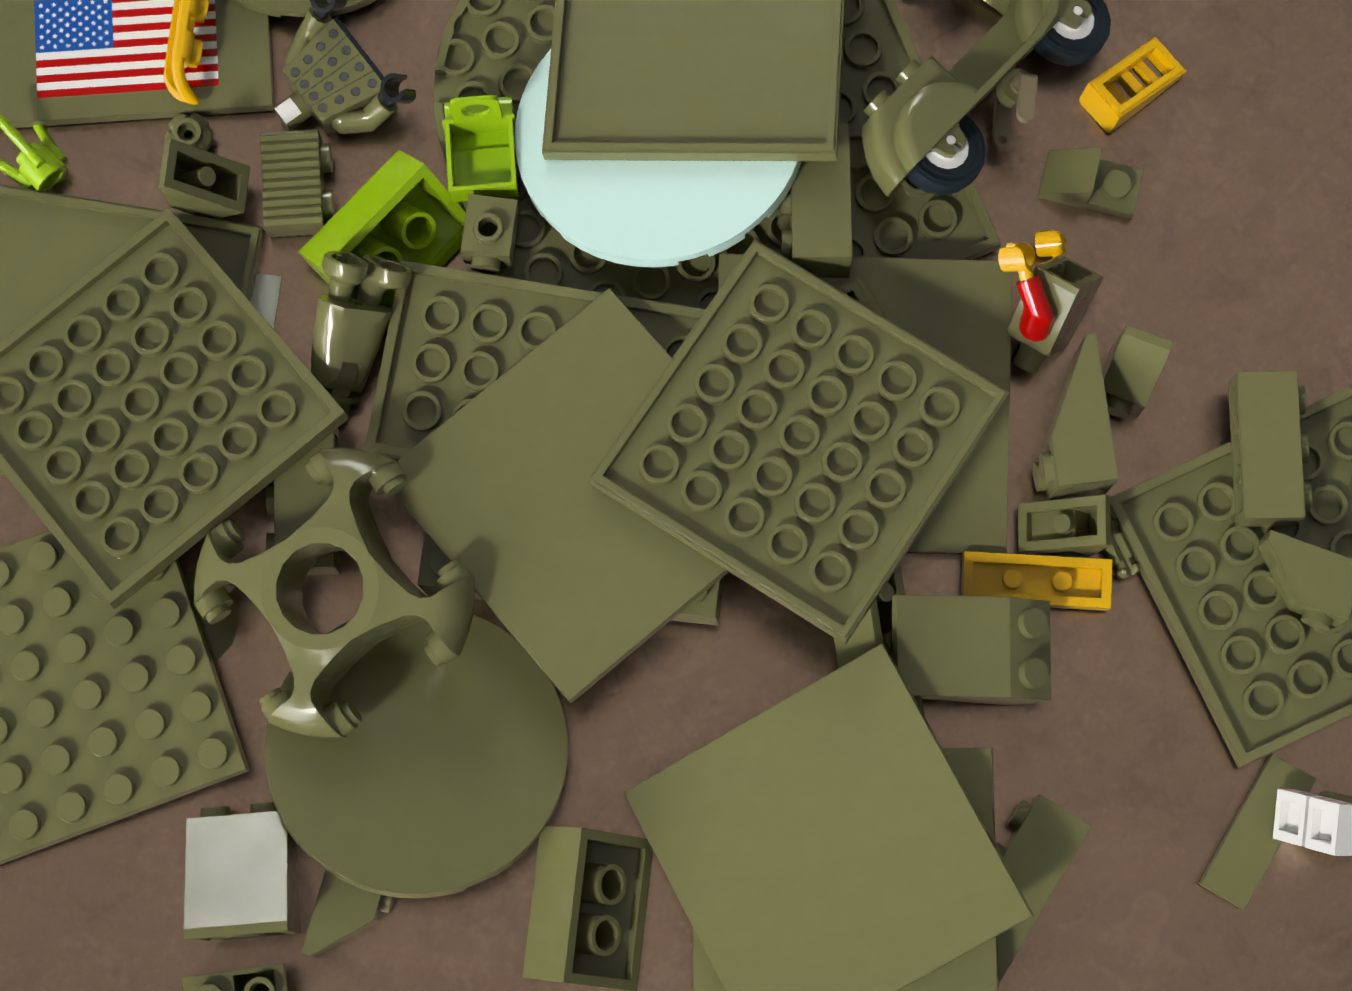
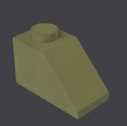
M167 139L164 144L158 188L171 208L213 219L242 214L245 211L250 166L173 139Z
M1128 324L1125 326L1111 347L1102 372L1109 414L1119 418H1129L1130 415L1138 417L1149 401L1169 356L1173 341Z
M1270 530L1261 537L1258 549L1290 611L1301 614V621L1322 630H1330L1331 625L1338 627L1348 621L1352 610L1351 558Z
M325 869L301 954L318 957L379 922L382 912H391L395 897L379 895L359 889L341 881L335 874Z

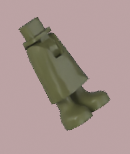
M329 251L324 254L322 262L323 270L330 278L329 294L318 296L312 340L311 373L348 416L351 404H358L360 396L357 393H361L392 313L390 306L380 303L382 296L387 289L394 290L407 287L410 284L413 270L401 263L378 256L363 255L361 259L349 252ZM359 284L357 297H352L355 285Z

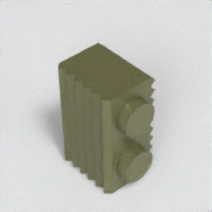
M318 129L260 133L263 222L269 237L315 235L327 223V219H331L335 215L334 193L332 189L325 190L324 173L333 172L331 144H323Z

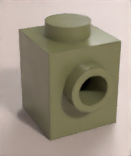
M474 194L468 195L461 254L464 263L471 264V269L482 273H499L500 268L512 269L520 216L517 200Z

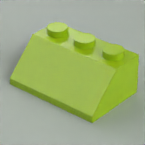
M398 149L298 253L328 285H330V278L324 272L322 262L324 254L329 251H345L355 254L361 259L363 255H373L401 263V260L443 267L461 248L466 212L457 202H451L449 192L424 163ZM359 284L355 285L352 297H357ZM387 289L380 303L392 308L396 289Z

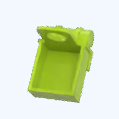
M469 96L453 98L449 102H444L445 119L442 120V126L445 132L448 192L451 202L468 201L469 194L499 198L519 197L518 168L515 152L516 118L512 96Z

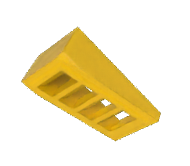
M1154 37L1090 81L1079 97V102L1106 133H1111L1182 78L1187 71L1158 38ZM1146 58L1163 75L1162 77L1158 78L1144 62ZM1131 70L1146 84V88L1130 72ZM1117 81L1123 87V89L1131 96L1130 99H1128L1126 95L1115 84Z

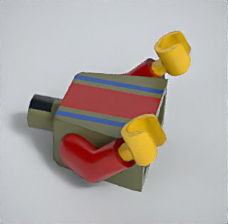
M1055 230L1036 232L1035 248L1037 256L1052 257V259L1037 265L1034 271L1032 269L1035 264V251L1030 244L1008 243L1006 248L999 250L998 254L1001 270L1003 272L1018 271L1020 278L1016 282V286L1021 300L1007 329L1009 336L1020 341L1011 361L1017 367L1032 373H1037L1045 355L1051 356L1066 348L1104 278L1065 257L1067 252L1066 237L1061 232Z

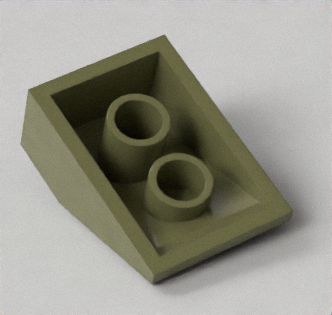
M1096 333L1086 334L1072 357L1039 454V462L1033 463L1036 491H1044L1045 501L1105 495L1119 479Z
M893 595L892 658L914 698L1011 706L1051 701L1050 601L991 596Z

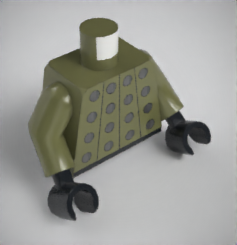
M310 0L313 7L309 8L295 34L285 59L286 66L283 69L285 79L294 93L276 105L273 110L289 131H292L312 116L326 134H332L336 131L340 134L373 132L396 111L397 103L409 104L416 99V92L412 89H404L399 93L400 83L407 79V75L390 73L384 77L337 16L331 20L329 13L342 10L347 0H331L330 4L327 0Z

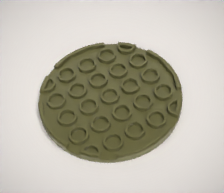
M474 614L469 634L460 656H457L447 664H441L439 667L430 660L424 650V646L427 644L425 636L433 631L427 620L390 636L368 651L336 683L331 692V703L336 699L341 700L343 703L350 701L362 717V722L358 724V728L349 733L345 738L305 736L284 730L270 723L267 724L265 767L270 793L285 828L297 845L309 858H313L322 867L335 874L341 881L365 891L396 898H431L464 891L467 887L478 884L492 876H497L522 857L540 835L544 827L548 825L558 805L567 770L568 735L562 704L556 689L548 676L512 635L492 622ZM349 621L341 624L329 633L344 627ZM292 671L288 673L280 687L282 692L285 690L293 692L294 690Z

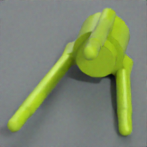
M0 113V128L21 150L16 158V162L20 165L19 169L0 158V171L16 180L23 188L32 189L34 187L38 192L49 190L65 175L68 168L63 161L67 157L55 145L44 125L33 126L44 146H41L38 142L29 144Z

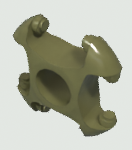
M337 447L321 448L305 464L308 473L319 485L323 482L328 486L333 485L329 498L308 521L284 541L243 562H240L236 557L244 549L242 541L245 540V535L242 529L232 519H229L227 522L222 521L207 533L198 559L194 582V607L197 608L202 618L207 620L209 624H215L231 613L229 607L233 604V599L229 592L236 587L256 605L271 624L286 654L294 676L293 692L291 690L282 692L281 688L268 692L259 700L261 704L260 709L267 722L274 726L305 736L321 738H345L349 733L358 728V724L362 722L360 713L350 701L343 703L341 700L336 699L331 703V692L336 683L368 651L390 636L427 620L433 631L425 636L427 644L424 646V650L436 666L439 667L443 663L447 664L457 656H460L469 634L475 603V576L471 574L467 566L462 564L459 559L449 562L438 571L440 578L436 581V585L440 591L431 597H427L392 560L370 510L369 495L372 489H374L377 495L386 493L387 496H392L408 485L406 474L399 462L381 454L361 449ZM335 551H346L357 562L363 576V598L357 613L344 627L329 634H322L307 618L302 605V588L309 570L322 557Z

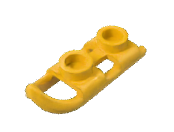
M174 0L164 65V80L167 89L174 98L191 105H198L200 100L190 88L184 69L186 67L197 68L199 65L203 42L202 40L194 39L195 22L204 23L209 0Z

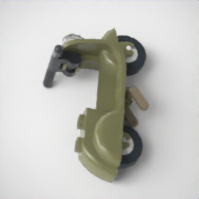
M983 0L1001 13L1003 17L949 71L932 55L922 65L914 59L894 80L900 87L891 96L883 90L863 111L870 117L862 127V144L866 163L875 182L885 196L889 197L907 178L924 192L937 195L957 193L970 185L984 166L986 145L982 132L968 116L996 88L997 98L994 105L992 145L998 150H1004L1010 144L1014 104L1017 102L1016 117L1021 123H1029L1035 117L1038 77L1023 69H1017L1015 66L1020 61L1022 62L1033 49L1051 63L1064 66L1083 64L1097 55L1110 35L1111 18L1106 3L1103 0Z

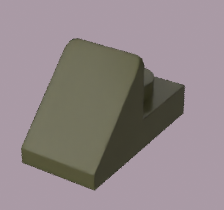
M1099 147L1049 150L1038 198L1131 220L1135 213L1144 169L1102 160L1103 148Z
M1109 495L1018 504L1019 553L1033 555L1074 551L1090 556L1111 545Z

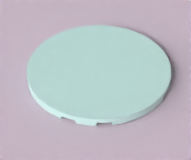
M551 49L536 67L522 94L515 123V152L520 175L532 203L540 215L561 233V236L566 241L593 256L610 262L636 267L679 265V261L690 260L706 254L710 257L730 248L745 239V234L758 225L765 217L769 218L790 190L801 165V161L544 160L542 144Z

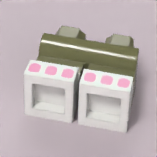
M1277 789L1273 839L1334 856H1352V796L1328 790L1315 795L1296 789Z

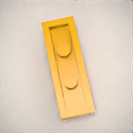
M964 551L962 554L961 596L1016 597L1050 601V608L1109 611L1111 609L1112 559Z

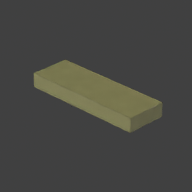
M1270 754L1198 884L1241 910L1246 909L1282 843L1280 840L1273 839L1277 789H1296L1309 793L1316 778L1277 755Z

